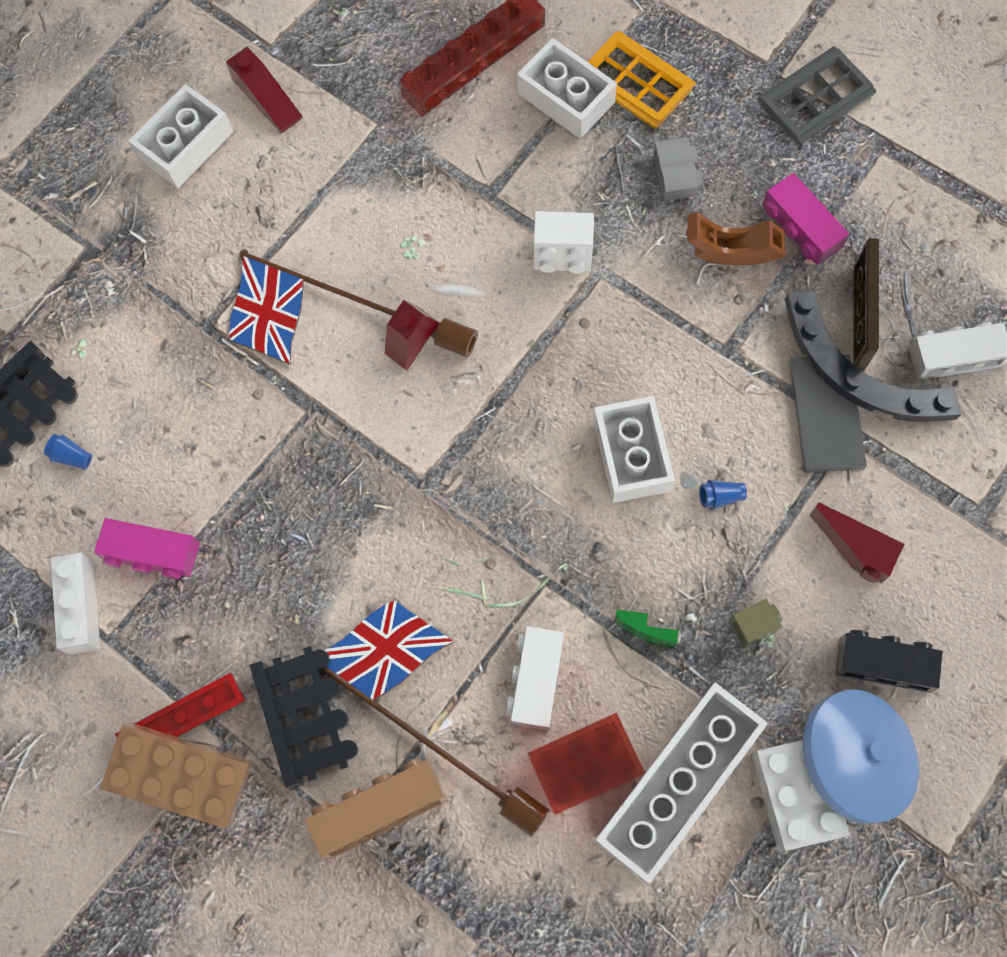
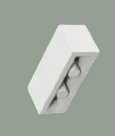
M984 322L976 325L974 328L963 329V327L959 326L942 333L935 334L934 331H927L917 335L908 348L917 380L1004 367L1007 363V331L1004 323L992 325L991 322Z
M82 552L52 557L51 569L57 649L68 655L100 650L94 561Z
M527 626L525 635L519 634L516 653L522 654L520 666L514 665L511 684L517 685L515 697L509 696L506 715L512 716V725L549 731L564 632Z

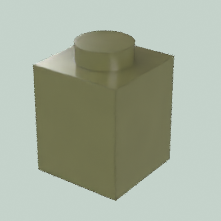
M766 598L733 614L729 623L743 648H746L776 633L782 627L780 623L782 617L774 604L770 605Z

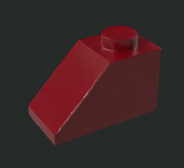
M403 299L387 323L384 354L408 371L440 322L419 306Z

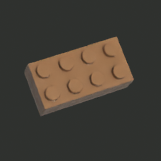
M134 723L122 724L100 789L227 829L233 823L253 761Z
M414 759L402 766L403 772L395 776L390 773L383 774L372 780V787L366 790H360V787L355 788L341 796L342 802L336 805H330L328 802L311 810L313 816L305 819V822L320 858L332 859L447 802L448 798L432 764L428 760Z

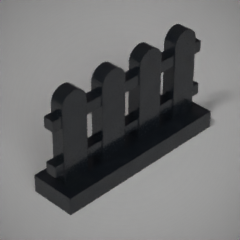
M31 340L0 369V400L9 393L0 402V426L9 434L0 442L1 467H9L14 462V455L8 449L16 441L23 446H29L34 443L36 436L30 427L37 420L44 425H51L56 421L57 414L51 407L59 399L65 404H72L78 398L77 391L72 387L76 382L70 376L63 379L53 370L51 366L54 362L48 356L42 360L45 354ZM37 379L52 392L45 400H42L29 388ZM16 400L31 413L23 422L8 409Z
M311 646L303 648L304 655L284 662H282L281 657L272 659L274 665L270 667L263 661L249 665L285 788L291 790L304 786L302 778L305 776L308 777L309 781L318 779L316 772L338 764L340 770L349 768L347 761L354 759L359 752L358 745L354 741H341L338 730L348 725V714L341 709L332 711L328 701L338 696L340 691L339 685L332 679L322 681L319 672L328 667L330 656L321 649L313 651ZM311 674L314 684L293 692L291 691L289 681ZM280 685L283 694L279 697L277 696V692L275 689V686ZM320 704L323 712L322 715L300 721L298 711ZM289 715L292 723L289 727L286 726L284 716ZM327 734L330 735L333 745L310 753L308 741ZM298 745L301 756L296 758L293 747Z

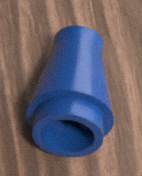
M53 434L44 449V455L49 457V461L78 467L83 470L88 468L93 454L85 451L64 434L60 436Z
M708 480L700 485V502L704 508L709 507L711 510L737 501L746 500V485L744 482L734 483Z

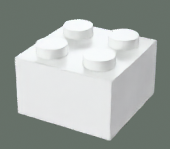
M535 211L534 270H541L546 273L555 272L556 270L569 271L575 274L585 271L591 272L594 213Z

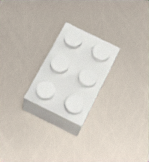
M554 38L517 74V94L579 139L615 103L617 83Z
M185 84L128 142L141 162L178 189L233 133V129L224 111Z
M654 396L594 407L593 422L612 503L671 492L675 479Z
M803 740L758 750L751 754L778 852L850 836L845 818L826 804L810 779L804 760Z

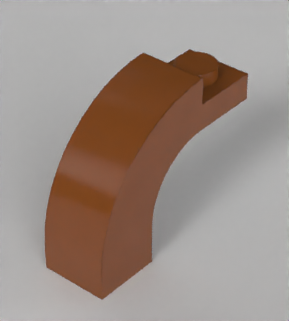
M699 212L687 215L688 228L686 229V236L688 242L695 246V256L700 259L722 265H755L785 257V231L770 220L744 228H727L713 223Z

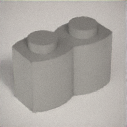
M688 137L655 142L653 157L663 201L696 197L699 187H702L703 180L701 171L696 170L694 164L697 161L695 145H690Z

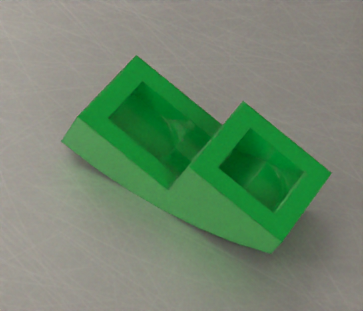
M616 610L614 622L630 634L653 644L675 648L679 630L647 626V613Z

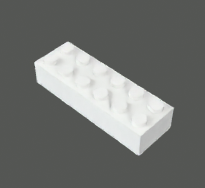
M714 683L594 842L645 884H650L768 723L717 683Z

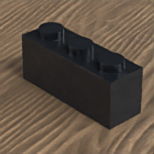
M850 630L849 633H845L839 638L835 675L931 693L939 689L943 651L932 649L933 645L926 642H913V645L901 643V639L898 637L881 636V639L869 637V633L866 631Z

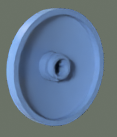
M861 690L838 692L826 697L815 706L805 725L803 753L808 774L821 798L842 817L861 824L881 823L902 814L912 802L917 789L919 762L913 738L898 713L881 698Z

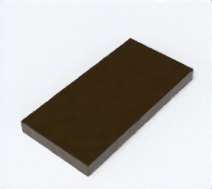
M868 238L853 266V365L861 371H865L879 349V239Z

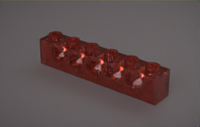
M506 0L498 8L489 11L479 22L470 25L456 39L448 41L441 50L434 55H429L415 69L407 71L399 80L401 96L423 117L545 26V8L537 0Z

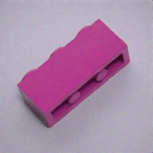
M794 173L767 191L763 202L766 214L770 218H774L782 226L785 235L793 239L800 246L803 255L807 259H811L818 266L844 247L849 232Z
M104 518L94 553L102 558V563L107 566L121 568V565L125 564L132 566V570L140 573L150 574L151 570L162 572L161 576L179 580L180 576L191 577L200 542L193 535Z

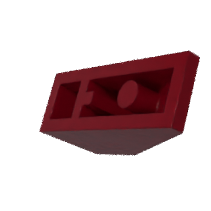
M245 47L226 61L232 81L281 134L303 118L267 67L248 47Z
M818 502L810 516L854 570L860 572V576L869 582L883 583L890 577L905 544Z

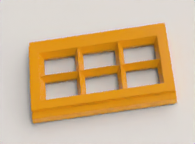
M619 30L588 61L596 69L605 61L619 70L621 73L614 79L617 84L627 76L644 87L634 97L617 85L615 102L654 129L666 120L696 84L695 81ZM616 47L633 58L626 68L608 57ZM638 62L656 74L648 83L630 72ZM660 77L678 88L671 98L652 87ZM648 91L666 102L658 112L640 101Z

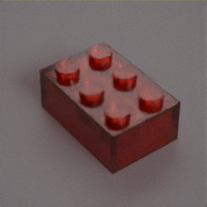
M617 712L527 753L554 817L634 781L645 774Z

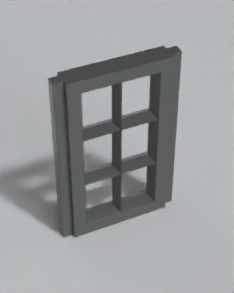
M833 46L758 96L757 100L795 143L801 145L875 95L877 90L839 48ZM836 63L845 74L828 84L820 73ZM849 77L858 88L842 98L833 87ZM815 78L824 88L806 99L797 88ZM792 92L802 103L784 113L775 103ZM828 92L837 102L819 113L811 102ZM806 106L815 117L798 128L789 117Z

